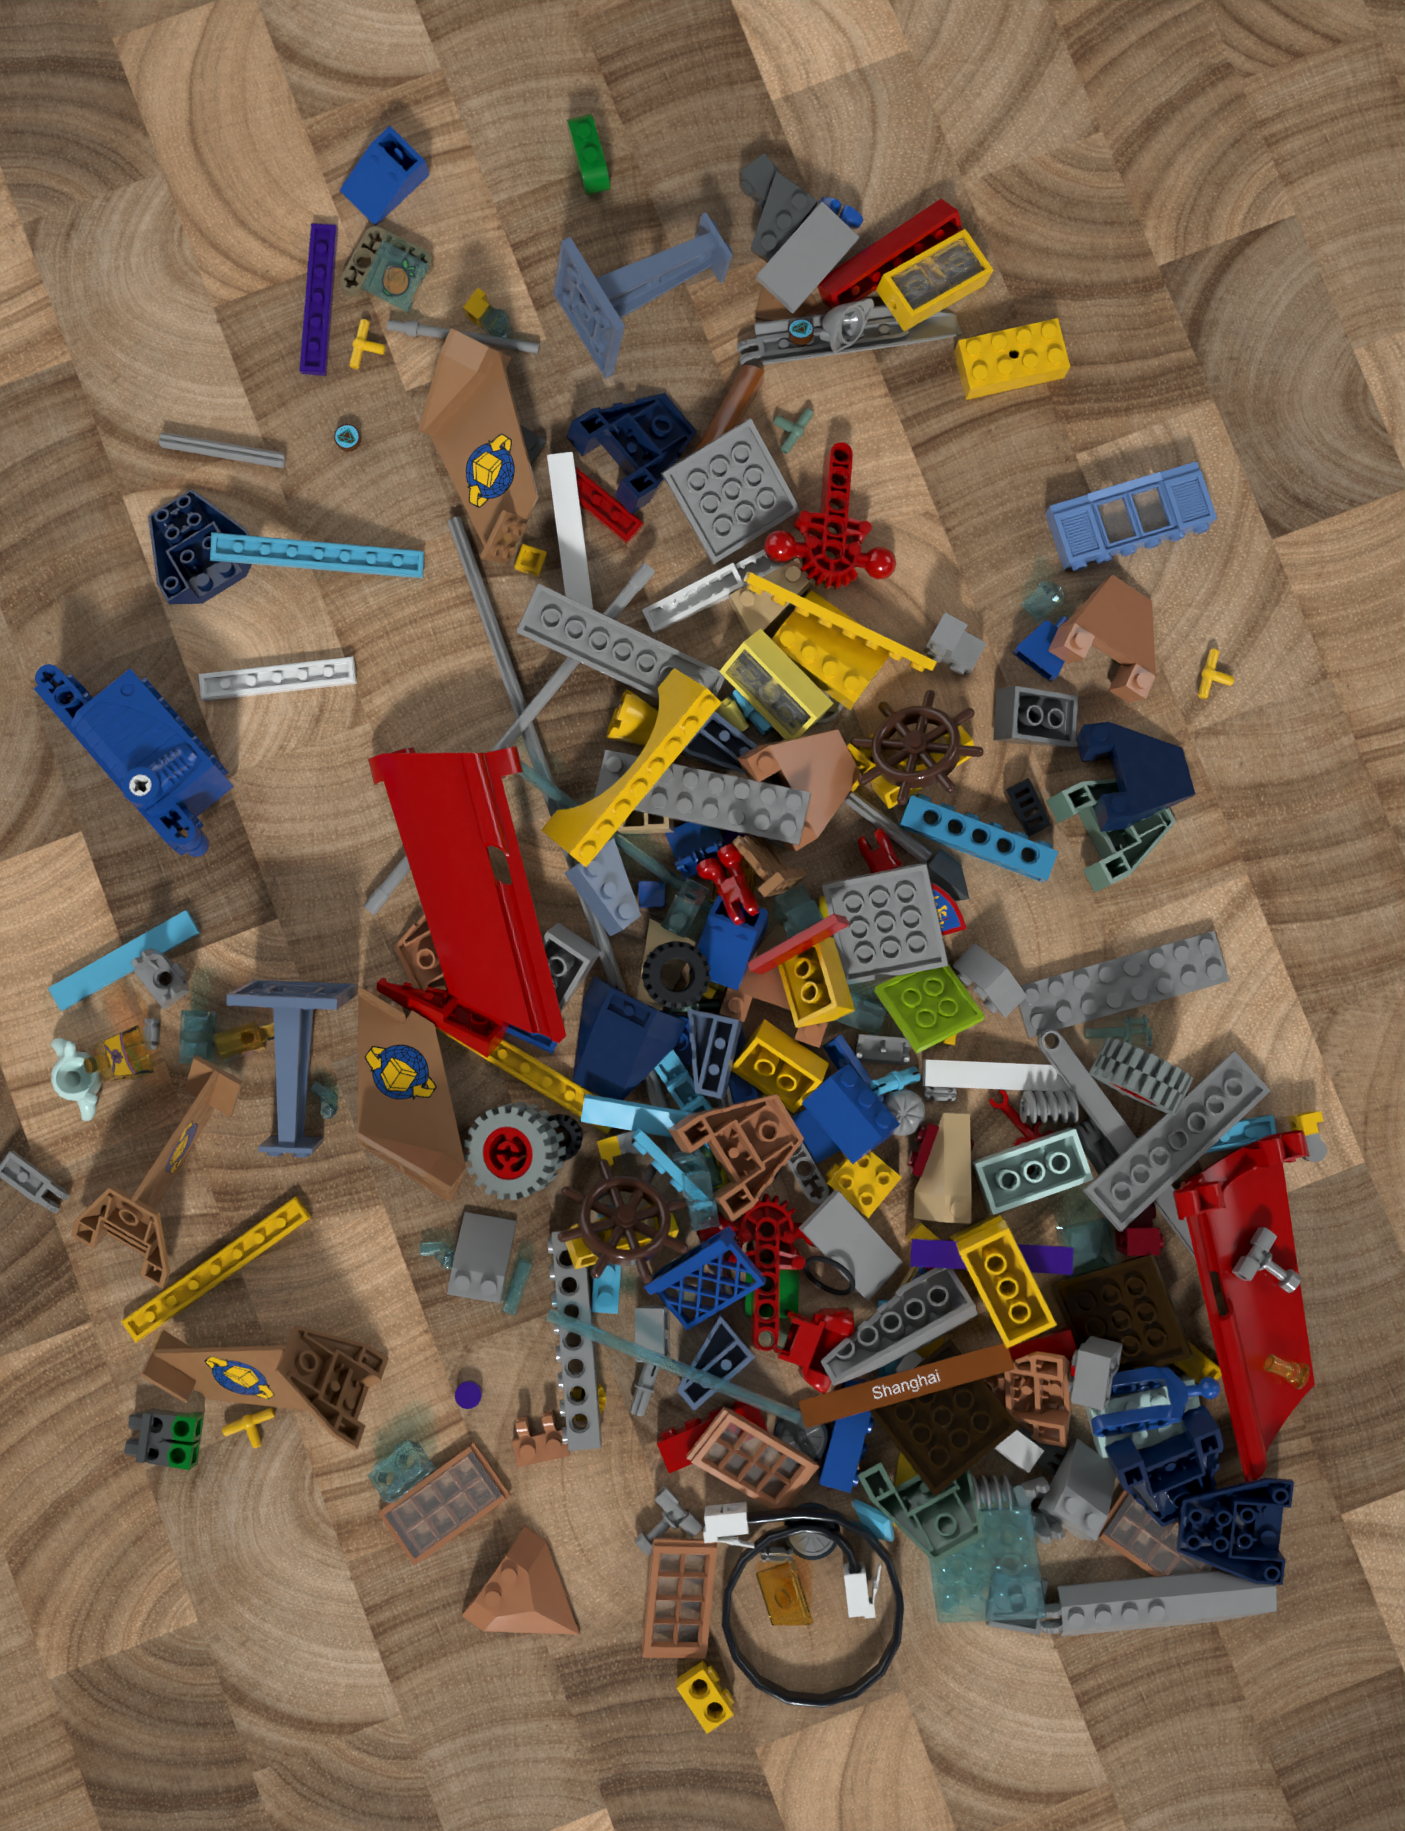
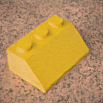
M828 937L778 966L795 1027L800 1028L834 1021L855 1011L834 938Z
M764 1019L734 1060L731 1071L766 1095L777 1094L785 1108L795 1113L802 1105V1102L822 1083L829 1063Z

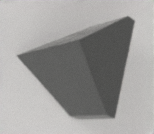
M940 849L928 864L931 882L945 890L954 901L970 899L962 865Z

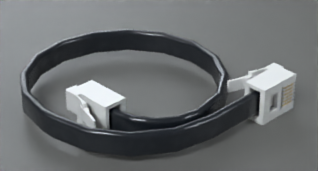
M746 1502L705 1506L704 1543L725 1542L730 1545L748 1547L740 1554L725 1583L721 1626L732 1660L755 1688L787 1705L826 1708L858 1698L885 1675L901 1644L904 1601L902 1588L891 1554L867 1526L832 1509L791 1507L747 1512ZM805 1519L768 1530L754 1543L733 1537V1535L748 1534L750 1524ZM819 1521L835 1522L863 1537L884 1561L895 1597L893 1635L878 1664L854 1684L823 1694L789 1691L761 1676L740 1652L730 1622L732 1591L746 1564L770 1543L800 1533L821 1534L834 1541L840 1547L848 1560V1563L843 1564L849 1617L864 1616L865 1619L876 1618L874 1598L878 1590L881 1562L878 1563L877 1574L873 1579L872 1597L868 1598L864 1562H857L853 1547L840 1531Z

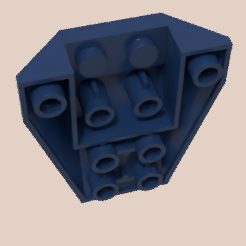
M190 489L148 515L156 581L169 604H203L248 575L252 564L210 561L211 532L248 536L250 534L246 528L193 489Z
M594 975L583 998L573 1082L602 1097L624 1101L677 1046L688 1022L665 1010H658L618 990V986Z
M1262 1478L1182 1498L1177 1552L1254 1583L1283 1585L1286 1559L1279 1550L1283 1508H1291L1294 1481L1292 1479Z

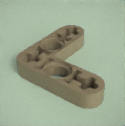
M370 227L364 233L342 273L340 285L347 296L358 297L364 292L382 258L403 267L402 262L408 257L410 266L417 267L415 272H409H413L418 276L428 275L433 269V261L426 250L381 227ZM378 236H380L381 242L376 241L373 246L371 239H376ZM403 246L406 249L404 255L401 257L392 255L394 247ZM363 256L371 258L370 265L364 268L358 266V260ZM424 258L426 265L421 264L418 267L414 259L421 261ZM356 278V282L358 285H352L351 288H349L347 282H353Z

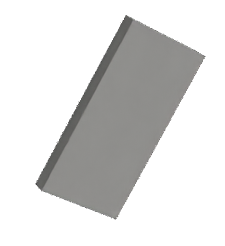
M821 202L756 275L755 279L793 314L860 237L827 205Z
M836 1189L799 1227L825 1257L839 1262L850 1271L855 1279V1290L866 1301L903 1264L902 1260ZM837 1269L840 1272V1274L850 1283L846 1275L839 1269Z

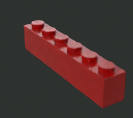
M939 199L830 272L817 286L822 302L830 309H833L841 304L860 301L874 292L885 273L962 231L963 228L958 210L943 199Z

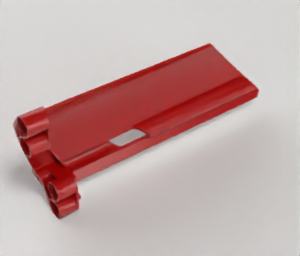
M411 747L392 753H382L369 758L368 762L374 785H378L380 782L385 784L449 994L506 1023L532 1034H542L549 1037L552 1041L560 1043L566 1037V1032L502 781L507 775L523 772L518 748L509 747L486 753H416L415 748ZM488 846L497 847L505 853L512 884H505L495 877Z
M1304 1130L1262 1137L1221 1158L1199 1174L1185 1179L1181 1182V1188L1173 1191L1178 1219L1185 1220L1184 1217H1186L1245 1482L1257 1480L1265 1472L1268 1465L1266 1453L1271 1443L1295 1407L1315 1385L1301 1285L1299 1284L1293 1292L1287 1293L1278 1285L1279 1279L1266 1269L1257 1270L1251 1281H1244L1232 1272L1240 1257L1247 1256L1253 1247L1249 1242L1258 1227H1265L1277 1236L1269 1250L1272 1254L1271 1260L1285 1271L1292 1269L1299 1274L1283 1162L1293 1163L1296 1162L1297 1158L1310 1156ZM1212 1271L1218 1272L1227 1311L1225 1316L1218 1314L1209 1274Z

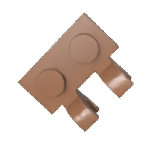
M553 1410L543 1412L541 1418L544 1432L531 1434L528 1416L517 1418L515 1425L519 1437L512 1439L517 1467L570 1456L568 1444H563L562 1428L557 1429Z

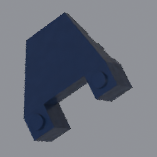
M665 393L639 398L635 402L622 404L621 402L605 409H600V407L593 408L572 421L566 438L581 456H584L600 445L605 448L627 475V477L622 479L615 496L628 512L633 514L650 503L665 481L661 472L677 463L696 435L697 430Z
M1111 722L1084 724L1076 738L1081 762L1111 759L1119 788V793L1101 795L1094 808L1100 832L1126 829L1137 821L1144 818L1147 819L1156 812L1165 808L1168 809L1195 795L1182 747Z
M1205 1405L1190 1409L1183 1414L1181 1419L1183 1433L1141 1451L1137 1450L1130 1436L1105 1446L1109 1464L1123 1489L1129 1492L1135 1501L1141 1504L1161 1527L1180 1519L1182 1498L1215 1490L1216 1481L1214 1474L1215 1471H1219L1218 1455L1223 1451L1224 1445L1220 1428Z

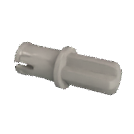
M644 1362L639 1381L634 1385L636 1391L630 1406V1413L636 1416L645 1415L651 1393L655 1392L653 1387L661 1367L660 1365Z

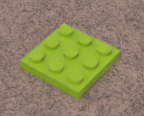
M949 964L945 967L898 975L877 985L874 990L916 1054L982 1022L985 1017Z

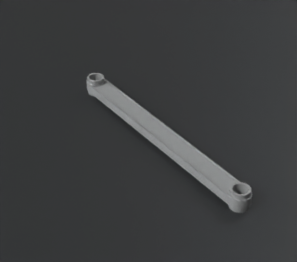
M1053 1029L1041 1031L1037 1038L1040 1050L1068 1088L1074 1092L1081 1106L1117 1155L1120 1156L1137 1140L1136 1136L1061 1034ZM1047 1034H1052L1055 1038V1044L1051 1048L1046 1047L1044 1043ZM1170 1185L1153 1203H1155L1156 1208L1195 1260L1186 1217H1184L1185 1220L1178 1219L1173 1196L1175 1189Z

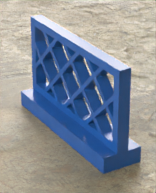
M730 1226L654 1272L651 1282L646 1283L644 1286L650 1295L656 1293L686 1330L741 1299L766 1282V1278L734 1241L735 1232ZM731 1250L737 1257V1263L723 1260L724 1253ZM704 1265L718 1266L717 1275L704 1272ZM723 1267L736 1270V1278L723 1277ZM741 1272L751 1274L756 1281L752 1283L740 1281ZM692 1276L698 1278V1287L685 1284V1277ZM703 1279L717 1282L716 1291L704 1289ZM721 1283L734 1286V1294L721 1293ZM668 1287L678 1289L679 1298L670 1297L665 1289ZM684 1291L697 1294V1303L684 1300ZM702 1295L715 1298V1305L708 1306L702 1304ZM683 1307L696 1310V1317L689 1320L683 1312Z

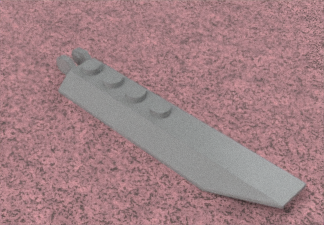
M883 305L873 307L865 328L857 341L837 353L833 352L830 342L820 339V333L824 330L822 321L826 314L754 323L756 339L739 342L737 350L738 353L742 354L739 359L742 366H756L759 363L762 365L945 339L961 336V330L956 314L940 311L904 332L888 307ZM806 319L813 324L814 336L809 343L798 345L789 340L788 326L792 321Z
M1209 1571L1057 1586L1059 1603L1040 1607L1041 1617L1050 1619L1042 1621V1632L1047 1634L1060 1633V1636L1218 1622L1277 1611L1276 1585L1254 1583L1233 1574Z

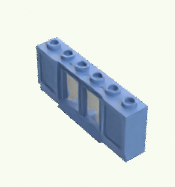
M1197 461L1051 505L1045 513L1063 570L1072 569L1073 572L1086 568L1087 564L1096 561L1097 564L1108 562L1114 555L1121 554L1122 557L1131 555L1137 551V548L1145 546L1146 549L1157 547L1161 544L1160 541L1170 539V542L1178 541L1184 538L1185 534L1193 531L1195 535L1204 533L1210 529L1209 526L1217 519Z

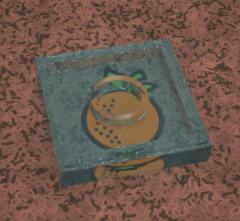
M383 240L362 288L409 313L430 265Z

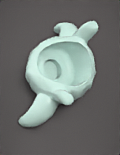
M56 1038L50 1043V1046L55 1050L59 1058L51 1071L52 1086L60 1097L76 1101L80 1108L81 1119L83 1121H90L96 1114L98 1096L95 1094L99 1091L102 1083L95 1057L87 1052H76V1045L72 1041ZM93 1059L97 1070L86 1072L84 1061Z

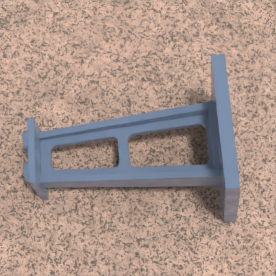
M707 213L701 215L694 239L595 278L575 243L569 237L561 241L553 294L604 378H607L614 374L625 325L621 318L709 267L719 283L724 282L733 256L732 249L720 236L715 221L711 220Z
M252 980L227 994V1005L273 1008L278 1135H270L258 1147V1152H267L268 1156H282L283 1153H293L294 1157L303 1158L313 1154L324 1142V1137L304 1136L313 1010L339 1009L358 994V984Z

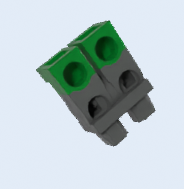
M151 1408L146 1412H134L129 1416L128 1427L129 1429L140 1430L139 1439L131 1437L127 1439L124 1453L137 1457L136 1462L139 1463L146 1462L154 1465L190 1470L198 1463L201 1440L197 1439L202 1434L204 1413L174 1412Z

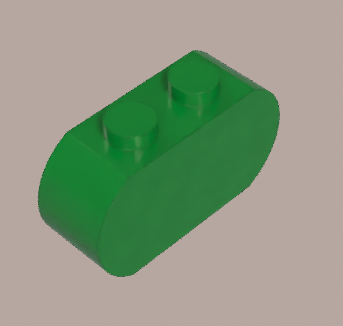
M592 113L567 119L569 137L585 195L588 196L611 190L607 166Z

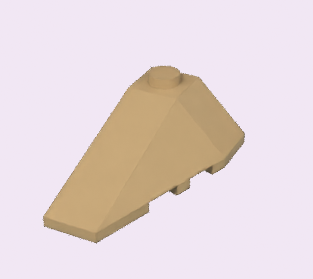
M943 1113L924 1172L914 1190L913 1218L946 1223H971L970 1114Z

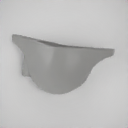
M872 298L838 305L825 315L822 321L824 330L820 333V339L830 342L833 352L837 353L851 346L860 337L874 307Z

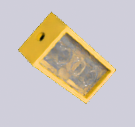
M964 229L885 273L876 291L905 332L985 286L994 270L967 230Z

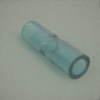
M518 1259L511 1280V1286L507 1291L501 1309L502 1312L516 1316L523 1297V1290L527 1285L533 1267L532 1263Z

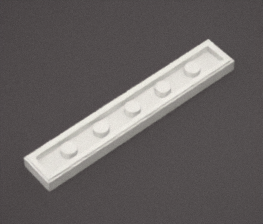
M354 657L199 674L202 701L357 684Z

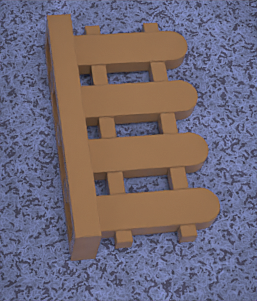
M745 835L743 838L738 836L733 841L738 851L765 881L758 888L764 897L790 892L808 876L802 867L790 869L765 838Z

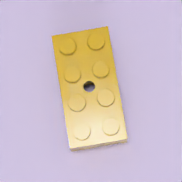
M1058 318L958 340L954 350L966 400L1063 379L1070 368Z
M1005 1220L956 1242L958 1251L1006 1348L1056 1326L1055 1320ZM1009 1280L1007 1284H1001L1003 1281Z

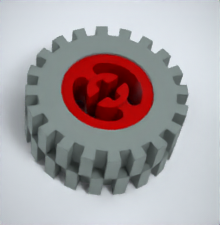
M1111 1037L1105 1039L1089 1072L1093 1078L1106 1084V1086L1149 1107L1174 1116L1177 1114L1193 1081V1077L1189 1076L1188 1073L1158 1058V1056Z
M512 1102L490 1109L485 1112L486 1114L479 1116L475 1120L477 1125L471 1126L468 1134L473 1137L466 1139L464 1147L470 1148V1152L464 1154L465 1162L471 1161L473 1167L467 1169L469 1175L476 1173L478 1176L474 1183L478 1187L487 1186L484 1191L491 1196L498 1192L497 1199L505 1200L510 1197V1200H518L544 1189L550 1185L549 1182L556 1179L559 1174L555 1171L562 1168L564 1163L563 1160L558 1158L566 1153V1147H559V1141L564 1140L563 1132L556 1134L554 1129L559 1124L556 1120L550 1122L547 1120L551 1115L548 1111L537 1112L538 1105L530 1104L526 1106V1102L514 1104ZM505 1135L506 1141L499 1145L502 1136ZM508 1148L511 1149V1151H504V1152H502V1153H499V1152H498V1149H499V1150H505V1149H508ZM523 1150H527V1154L520 1153L514 1156V1152H521ZM526 1158L525 1164L520 1168L519 1162Z

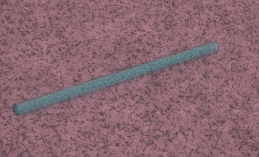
M521 760L523 772L517 774L565 809L581 805ZM616 831L609 839L614 838L619 849L709 914L714 904L711 899L620 832Z
M550 1309L547 1315L546 1322L797 1424L801 1411L556 1310Z

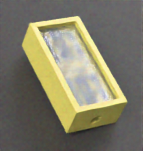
M761 628L740 645L719 671L785 740L802 737L834 704Z

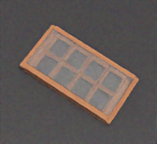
M725 1407L722 1408L686 1455V1458L691 1463L769 1509L787 1508L819 1468V1463L815 1462L811 1457Z
M473 1442L378 1511V1514L415 1566L510 1497L511 1494L476 1443Z
M1124 1489L1109 1510L1108 1518L1098 1536L1100 1539L1154 1577L1209 1572L1216 1569L1214 1566L1177 1552L1179 1520L1161 1527L1146 1512L1145 1508L1135 1501L1129 1492H1126Z
M653 1538L642 1640V1658L706 1659L717 1542L704 1543V1539Z

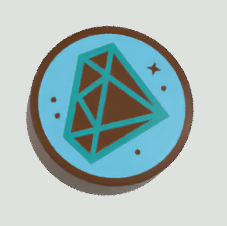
M796 319L789 324L788 338L794 344L804 345L813 339L814 326L810 321Z
M343 424L336 429L334 440L341 450L351 452L359 447L361 435L355 426Z

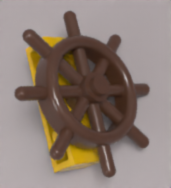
M933 690L925 692L922 706L907 707L897 712H894L887 702H880L878 708L886 719L876 729L873 738L859 736L851 738V744L854 747L871 748L875 767L858 777V783L866 785L871 782L872 788L888 809L896 804L905 805L909 796L923 787L937 782L940 783L947 793L955 792L956 786L948 775L955 767L969 758L981 757L984 753L983 748L974 746L973 739L961 726V724L974 716L975 712L972 708H967L951 718L945 712L932 707L935 698ZM917 723L915 731H910L907 728V725ZM928 723L938 726L925 735ZM897 731L903 740L890 739V737ZM884 749L900 750L886 760L884 759Z
M601 1159L598 1162V1167L603 1180L595 1184L586 1195L568 1186L562 1188L561 1194L580 1204L581 1207L578 1215V1224L560 1232L558 1240L565 1242L575 1270L595 1264L591 1270V1276L597 1279L601 1277L608 1263L619 1266L636 1265L641 1280L644 1283H650L652 1275L646 1261L658 1254L664 1245L681 1254H685L689 1250L686 1243L676 1239L679 1229L672 1212L687 1209L690 1206V1201L687 1198L666 1202L659 1190L650 1184L657 1171L652 1164L647 1166L640 1179L632 1176H613L608 1161ZM620 1192L632 1193L627 1204H624ZM609 1194L614 1208L599 1202V1200ZM642 1198L649 1203L644 1209L636 1210ZM593 1210L604 1217L591 1223L590 1212Z

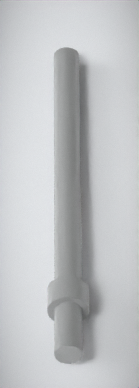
M388 319L387 330L407 333V336L412 337L422 335L446 339L450 329L420 325L418 321L412 320L401 322ZM460 331L478 342L492 347L539 353L540 343Z

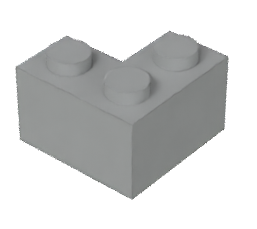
M945 612L923 651L928 653L927 656L938 663L943 661L950 665V669L955 673L969 675L987 643L966 632L965 629L968 624Z
M975 943L953 964L959 973L957 977L967 988L970 985L974 987L972 990L979 998L985 999L983 1005L992 1014L998 1012L1006 1018L1027 997L1008 968Z
M1090 1336L1085 1343L1081 1344L1079 1350H1075L1072 1360V1366L1076 1367L1075 1377H1071L1068 1392L1072 1393L1071 1403L1104 1411L1110 1401L1113 1376L1119 1370L1123 1344Z

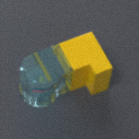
M477 288L463 306L465 317L492 336L507 337L511 331L508 314L501 309H495L489 305L486 293Z

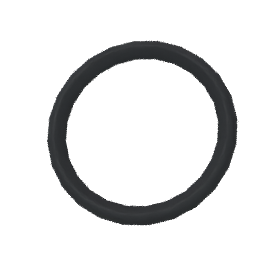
M811 1256L805 1260L804 1272L806 1276L820 1289L840 1296L851 1294L854 1291L856 1284L853 1275L839 1262L825 1256ZM813 1261H820L836 1267L849 1279L850 1287L846 1290H838L824 1285L812 1275L809 1270V1264Z

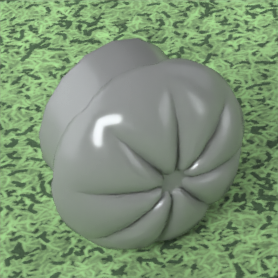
M908 1089L893 1090L884 1096L885 1099L882 1103L900 1123L893 1135L907 1136L916 1132L925 1119V1106L922 1099L915 1092Z

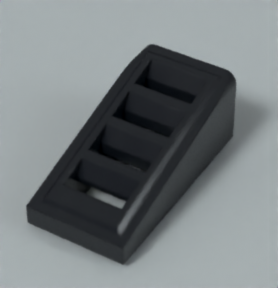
M1029 778L1003 792L1026 835L1030 837L1051 826ZM1025 789L1027 794L1017 799L1015 794ZM1030 799L1031 804L1023 808L1020 807V803ZM1035 808L1036 813L1025 818L1024 813ZM1040 817L1042 822L1029 827V822Z

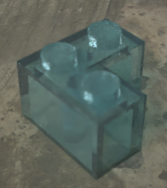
M803 884L775 897L777 906L773 907L778 920L785 921L783 925L788 939L824 919L815 900H811Z

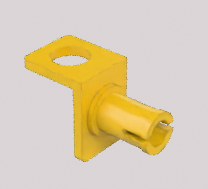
M851 743L847 745L856 765L864 773L875 767V764L870 761L872 758L871 748L860 747L857 749ZM858 780L854 783L850 792H854L860 785Z

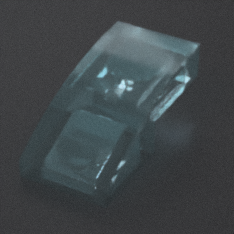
M708 1168L682 1173L692 1230L696 1231L719 1226L717 1205L713 1197L711 1176Z

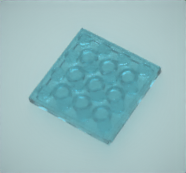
M1032 1506L981 1508L978 1512L983 1532L982 1538L936 1564L929 1558L938 1623L1046 1618L1047 1613Z

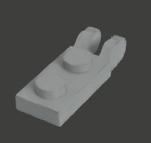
M14 1150L9 1151L0 1163L1 1179L31 1201L39 1203L52 1213L57 1214L60 1207L56 1202L45 1197L48 1190L64 1200H67L70 1196L67 1190L54 1183L55 1181Z

